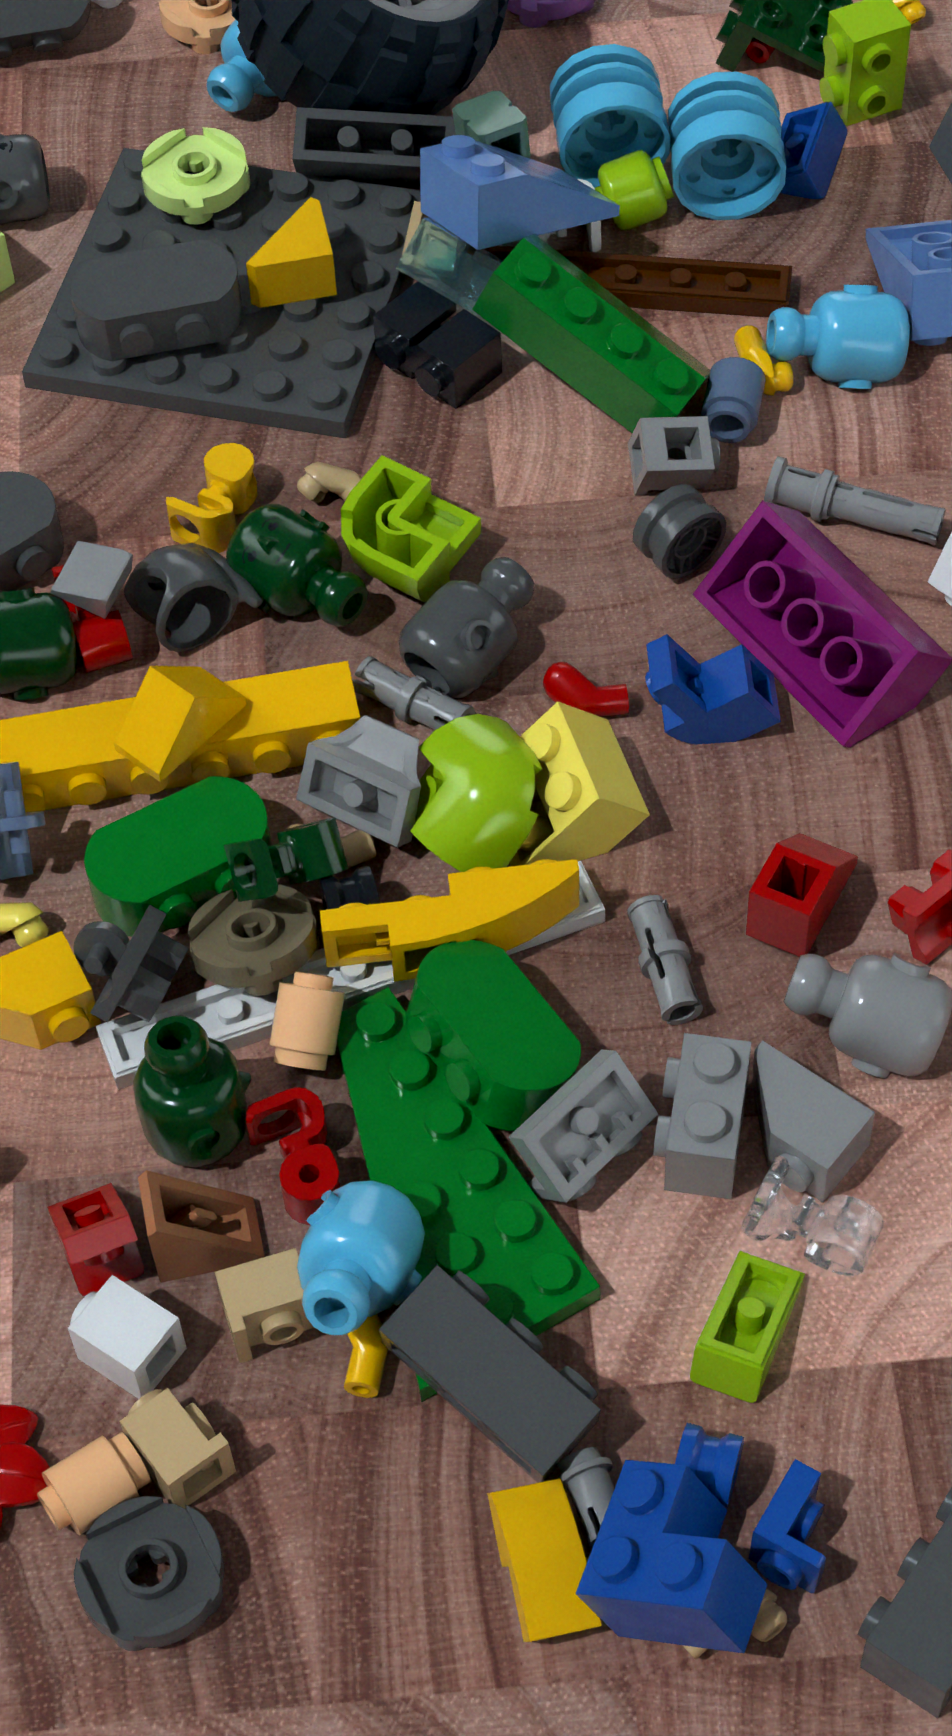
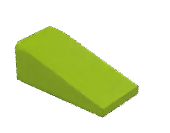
M739 1251L695 1346L690 1379L698 1385L749 1403L756 1402L803 1284L805 1273Z

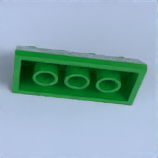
M535 234L523 237L498 266L472 309L631 433H633L640 418L678 417L709 377L710 369Z

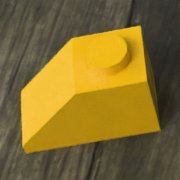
M62 931L0 957V1039L42 1050L58 1042L73 1041L82 1036L88 1029L101 1024L100 1018L90 1013L96 1003L92 988Z

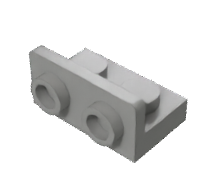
M601 1049L508 1138L535 1175L528 1185L537 1198L567 1203L587 1193L597 1180L596 1174L613 1157L620 1156L636 1146L642 1138L641 1130L658 1115V1112L615 1050Z

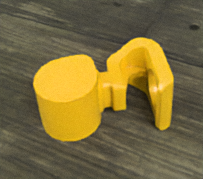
M223 443L214 446L206 453L204 469L207 489L203 488L197 495L199 507L175 497H166L171 538L175 542L180 544L195 543L218 553L227 550L230 538L236 527L234 514L246 512L258 495L257 481L253 473L254 456L248 448L236 443ZM176 515L190 520L198 529L199 534H194L185 529L178 521Z

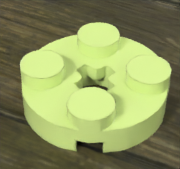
M202 127L203 135L186 136L185 128L173 130L153 141L144 151L142 157L143 170L141 177L145 196L154 206L162 211L173 215H181L183 221L188 224L198 225L208 222L212 218L213 213L224 210L234 204L250 188L249 168L243 145L233 135L216 128ZM189 171L197 174H187L185 172Z

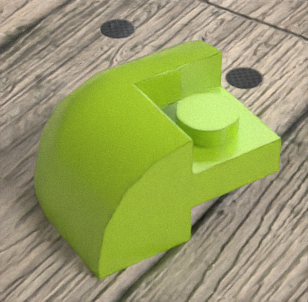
M383 455L380 456L351 490L341 508V536L353 562L370 576L425 603L440 587L450 582V571L481 534L480 517L432 495L431 478Z
M482 714L455 718L434 730L419 746V750L429 760L431 765L419 779L421 789L415 824L410 832L427 849L459 872H466L475 867H507L528 837L539 815L530 811L535 791V775L542 770V767L535 753L506 721Z

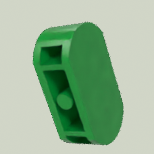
M209 776L96 830L87 844L84 864L94 905L100 918L103 921L117 925L127 936L132 937L149 905L166 913L158 930L163 932L167 929L182 927L190 922L196 911L218 894L233 889L236 899L237 895L223 845L252 839H262L268 846L272 845L267 812L261 797L251 787L241 781L228 777Z
M477 940L452 941L431 950L420 963L406 1012V1028L414 1045L422 1053L428 1054L446 1077L448 1086L455 1097L465 1101L482 1123L501 1130L515 1131L575 1075L581 1058L580 1041L508 954L498 946Z

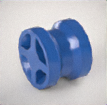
M686 1423L675 1464L687 1465L723 1506L728 1508L737 1479L744 1437L729 1433L722 1438L707 1435L702 1426Z

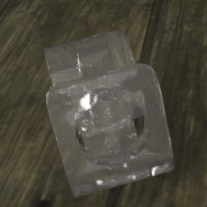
M776 1156L742 1222L744 1233L755 1241L769 1239L793 1241L799 1235L806 1240L807 1247L804 1256L811 1263L839 1275L857 1276L861 1274L883 1229L884 1220L881 1214L868 1203L846 1195L831 1196L827 1203L820 1205L815 1202L813 1197L804 1194L798 1205L791 1204L781 1188L790 1165L786 1158Z

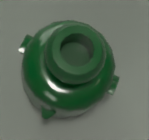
M281 504L260 506L246 515L230 538L226 552V561L235 572L245 578L258 592L263 602L257 608L266 614L272 609L289 617H298L317 609L320 618L326 623L334 626H346L361 614L368 599V591L361 577L348 571H341L342 553L335 538L327 532L330 527L325 522L315 519L304 509L298 513Z
M35 588L0 591V694H13V700L48 696V689L59 687L69 682L77 669L76 637L69 608L62 598L51 593H35Z
M185 1016L166 1017L158 1021L148 1032L144 1042L145 1057L141 1060L133 1080L135 1104L143 1132L157 1155L173 1164L188 1167L214 1164L228 1156L244 1137L247 1128L245 1092L252 1080L251 1075L239 1071L236 1057L223 1042L208 1037L206 1031L198 1022Z

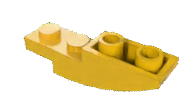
M542 859L528 865L502 868L475 867L466 872L448 874V896L429 897L417 895L403 901L369 905L349 903L339 908L320 910L327 968L392 960L394 982L416 979L420 963L431 950L444 943L477 940L498 946L505 952L551 928L579 907L578 860L556 861Z

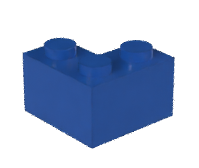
M625 1460L578 1585L576 1595L619 1637L745 1654L768 1584L727 1539L718 1538L727 1509L687 1465Z

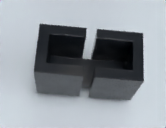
M418 280L373 315L376 355L387 367L397 369L411 379L415 377L419 386L427 394L434 397L437 396L457 409L502 373L501 333L465 309L444 325H441L443 321L456 312V303L423 281Z

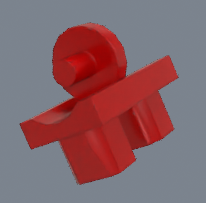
M950 849L934 861L930 870L932 886L923 893L912 886L904 885L888 899L892 924L908 935L913 958L926 965L952 945V850Z

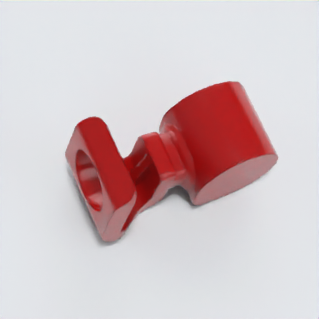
M64 565L51 568L54 583ZM64 600L69 608L71 617L77 620L73 622L77 652L86 673L133 660L129 639L119 610L109 611L106 619Z
M295 1087L249 1105L246 1113V1126L251 1146H257L301 1128L300 1131L279 1140L280 1152L284 1159V1162L281 1164L279 1178L287 1213L295 1221L310 1225L306 1220L324 1202L321 1199L322 1194L329 1190L333 1192L340 1188V1175L335 1157L331 1149L325 1145L327 1126L321 1100L312 1091L306 1088ZM287 1110L280 1118L268 1123L259 1124L270 1114Z

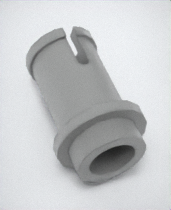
M589 1447L578 1450L559 1462L558 1467L561 1475L558 1479H561L564 1490L569 1491L586 1532L589 1547L593 1548L615 1488L609 1476V1472L613 1469L610 1458L601 1457L598 1448Z

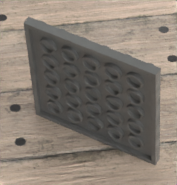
M123 148L22 370L25 387L346 438L376 356L373 315L398 296L406 274L400 262L414 201L421 202L420 190L248 166L250 176L249 190L231 206L213 213L212 218L208 222L194 225L184 222L181 215H173L162 211L148 200L144 193L141 177L143 170L142 157L145 150ZM189 171L185 172L187 174H197ZM310 197L319 200L333 252L337 295L263 308L251 304L246 262ZM200 239L212 241L223 246L234 257L238 269L243 317L236 331L224 341L115 361L105 360L93 355L81 343L70 296V283L76 271L88 260Z

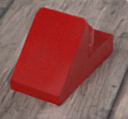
M112 1183L47 1207L78 1291L82 1296H86L93 1291L98 1292L111 1275L126 1282L144 1273V1265L135 1242L138 1240L129 1213Z

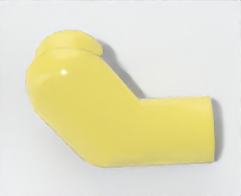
M31 902L0 903V936L12 931L20 947L47 937L49 932L48 926L40 917L43 911Z

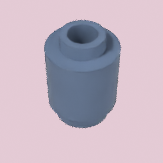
M729 357L719 360L710 369L701 416H708L710 436L716 437L720 442H740L757 425L766 378L762 369L754 362L745 358Z

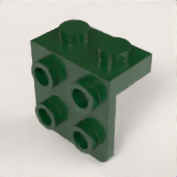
M731 0L729 7L737 10V12L728 11L715 39L722 42L723 45L715 63L734 72L754 37L824 72L823 38L827 36L829 11L853 4V1Z

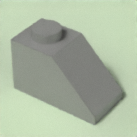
M762 1040L754 1051L752 1089L767 1166L773 1169L776 1177L788 1188L797 1192L806 1191L821 1202H824L870 1146L875 1112Z

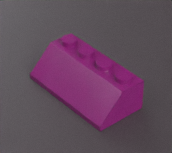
M761 501L693 593L694 597L741 644L774 673V677L843 747H852L917 707L952 663V657L800 511L767 501Z

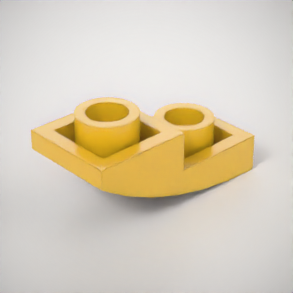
M561 1479L487 1493L502 1567H509L523 1642L537 1641L602 1626L600 1618L576 1595L587 1561Z

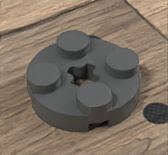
M153 1496L136 1497L121 1502L104 1512L94 1521L86 1534L88 1541L81 1550L79 1561L76 1558L74 1583L88 1619L101 1633L114 1639L119 1647L127 1651H139L146 1647H163L186 1638L203 1625L207 1618L215 1613L222 1603V1584L225 1566L219 1540L207 1519L199 1511L186 1504V1509L177 1504L164 1503L162 1497ZM150 1556L156 1565L168 1561L170 1569L162 1574V1582L148 1587L145 1583L136 1585L130 1581V1579L139 1574L137 1562L142 1558Z

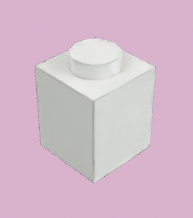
M113 1275L98 1292L88 1293L79 1302L72 1314L70 1326L68 1327L77 1358L138 1399L154 1390L187 1349L179 1318Z

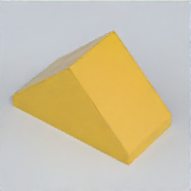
M310 197L246 262L251 304L263 308L337 295L333 252L319 200Z
M149 666L114 742L115 750L153 778L162 782L247 705L246 697L202 667Z

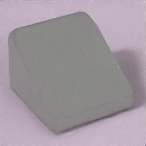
M77 541L51 589V594L106 619L132 570L133 554L118 548Z

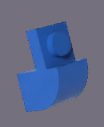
M668 634L646 644L649 671L646 672L645 680L651 696L662 706L664 730L669 736L695 745L736 742L781 722L774 673L743 644L701 664Z

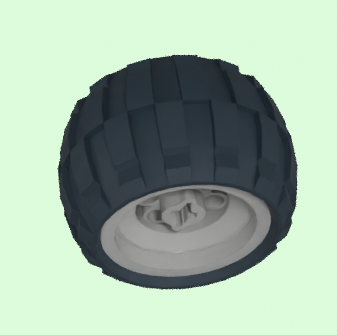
M232 0V16L238 21L237 26L240 34L237 39L247 60L256 65L265 78L263 82L282 101L287 100L294 106L303 108L435 115L448 106L456 96L465 91L484 66L487 57L497 44L509 0Z

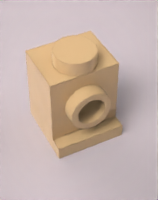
M296 1248L215 1272L221 1302L239 1363L253 1360L250 1348L252 1346L262 1343L268 1345L285 1344L298 1338L303 1331L315 1328L306 1318L302 1306L304 1290L301 1287L297 1269L299 1256Z
M168 1388L148 1392L138 1399L129 1410L128 1415L120 1420L123 1433L142 1459L152 1482L169 1504H177L185 1509V1504L189 1506L236 1472L229 1443L221 1432L217 1435L215 1434L207 1418L193 1402L183 1408Z

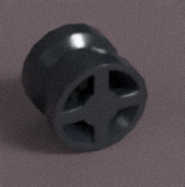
M369 865L356 868L350 877L338 879L330 875L318 879L324 910L339 908L349 903H363L366 905L380 903L375 880Z

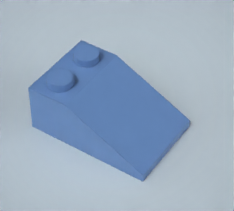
M452 135L442 139V144L420 148L421 212L477 250L522 240L523 237L533 234L539 236L619 216L620 205L563 170L476 141L472 137Z
M952 220L867 228L865 239L884 293L892 294L900 299L907 309L910 325L909 339L916 344L925 346L941 345L947 342V337H952Z

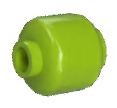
M636 150L602 164L598 170V179L601 186L596 187L595 191L620 205L619 216L612 217L619 229L624 231L661 218L666 214L668 208L667 200L674 198V194L659 156L651 159L646 151Z

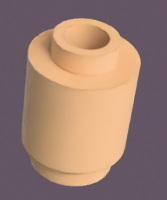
M295 971L293 984L279 982L269 1044L276 1047L274 1063L304 1069L326 1070L328 1055H335L345 996L344 992L332 990L334 977Z
M120 1432L109 1440L103 1435L42 1472L47 1487L39 1491L37 1496L58 1531L70 1525L76 1534L80 1536L88 1531L94 1521L110 1508L126 1500L139 1497L138 1490L149 1484L151 1478L132 1443L123 1432Z

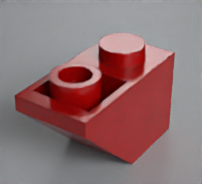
M801 833L776 843L749 891L746 935L799 957L800 955L808 954L856 867L858 856Z

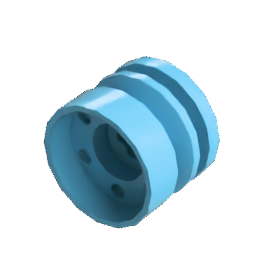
M617 44L599 45L573 54L557 69L550 83V105L553 113V123L556 128L560 164L566 173L576 179L587 180L596 188L601 186L598 179V170L602 164L636 150L646 151L651 159L659 156L664 165L670 154L671 135L666 112L663 108L659 76L649 58L634 48Z
M737 71L714 72L692 80L681 89L668 109L673 189L681 204L696 215L713 220H738L759 213L776 200L785 185L786 161L784 144L781 139L782 128L779 120V104L772 89L757 77Z

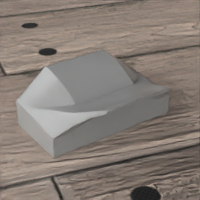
M364 715L354 725L337 736L309 742L296 800L397 848L407 844L412 840L413 834L410 830L415 824L421 789L417 776L419 739Z

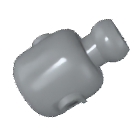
M893 953L891 959L874 954L864 955L856 959L848 974L833 969L822 956L804 954L800 955L783 1002L791 1011L799 1015L807 1016L818 1013L831 1018L828 1034L832 1044L839 1051L853 1057L851 1063L857 1069L881 1078H887L890 1071L904 1076H917L928 1069L939 1049L952 1012V990L945 981L929 974L931 967L907 962L897 953Z

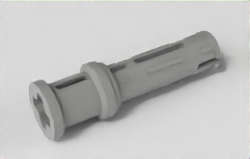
M777 456L768 479L764 501L808 512L811 515V520L821 522V520H828L829 516L936 545L944 521L945 508L924 505L898 496L857 487L839 481L840 476L835 475V471L825 469L820 474L788 465L787 458Z

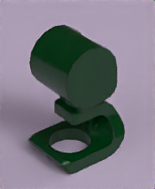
M336 818L319 820L277 832L279 843L270 846L262 839H252L223 845L238 902L274 896L278 891L276 878L288 876L290 884H297L324 878L348 869Z

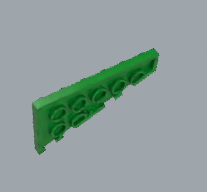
M389 987L343 1010L337 1047L369 1180L393 1186L405 1194L419 1211L425 1232L421 1256L415 1267V1270L422 1276L420 1283L437 1265L451 1278L457 1271H461L477 1283L489 1296L490 1300L484 1307L505 1325L511 1318H514L527 1327L535 1336L600 1300V1285L486 1124L478 1119L465 1101L455 1097L448 1086L446 1077L428 1054L422 1053L416 1048L406 1028V1011ZM416 1374L421 1402L437 1394L433 1388Z

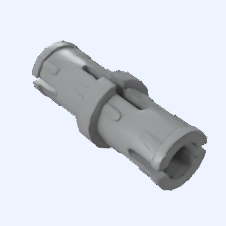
M372 656L365 658L355 672V676L365 680L364 682L357 679L353 680L356 693L363 694L395 710V716L408 724L413 719L436 730L455 718L475 714L473 706L463 704L433 689L429 679L421 675L409 677L379 662Z
M649 895L639 898L629 906L627 914L629 920L632 921L641 949V954L638 957L641 972L646 978L651 979L661 1009L662 1020L667 1021V1024L670 1025L690 1022L701 1014L703 1005L698 998L688 969V965L691 963V954L688 946L684 941L678 939L666 899L663 900L660 895Z

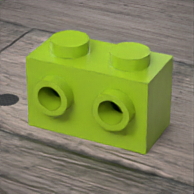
M862 0L829 11L827 36L823 38V51L825 55L824 78L820 80L819 89L823 102L833 103L846 127L902 108L911 23L892 0Z

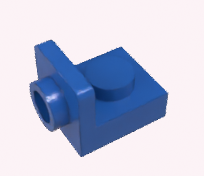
M796 1459L793 1461L753 1531L748 1559L757 1563L759 1572L772 1583L789 1590H794L798 1586L809 1593H814L822 1579L826 1557L805 1543L813 1533L825 1506L823 1503L815 1500L821 1473Z

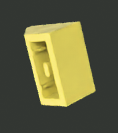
M557 701L520 736L535 753L542 767V770L535 775V791L530 811L539 815L528 837L510 861L511 866L528 865L542 859L556 861L577 859L581 861L608 853L650 816L607 719Z

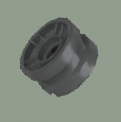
M680 484L663 491L646 506L634 527L633 543L647 558L653 559L656 567L666 577L678 579L700 569L714 555L725 536L726 520L713 505L706 504L703 496L693 486Z

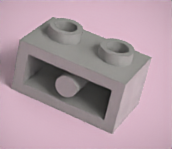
M684 1033L680 1059L667 1058L663 1097L674 1099L671 1117L658 1116L653 1156L665 1157L664 1190L732 1199L748 1088L752 1042Z

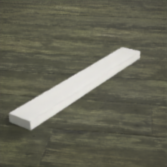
M578 861L579 907L551 928L531 940L506 951L508 955L605 922V908L581 861ZM324 948L315 951L308 962L297 970L298 972L334 977L332 990L345 993L342 1011L387 987L395 995L412 989L415 983V979L394 982L392 960L327 968ZM294 973L283 978V982L293 984ZM217 984L161 1003L150 1022L134 1014H129L96 1025L98 1037L117 1089L133 1085L137 1068L145 1057L144 1042L147 1034L158 1021L166 1017L177 1015L193 1019L203 1027L208 1037L223 1042L230 1051L270 1038L278 990L268 995L255 996L249 994L245 987L233 988Z

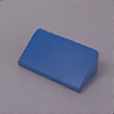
M825 102L786 114L781 126V139L784 144L786 178L785 185L780 193L808 199L825 198L847 136V128L832 102Z

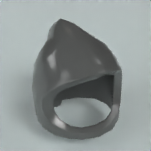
M195 543L165 546L150 552L135 566L124 588L125 598L133 611L155 624L156 634L161 645L175 652L193 650L218 635L231 621L238 603L244 601L251 607L257 608L263 602L261 596L252 585L228 565L225 557L212 549ZM165 629L171 633V638H166Z

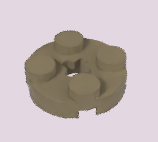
M278 884V891L274 896L263 899L238 902V899L234 897L233 889L218 894L196 911L188 927L190 953L197 974L218 985L233 988L245 987L249 994L255 996L268 995L279 989V982H283V978L288 977L304 966L321 944L317 921L312 913L311 904L308 899L298 890Z

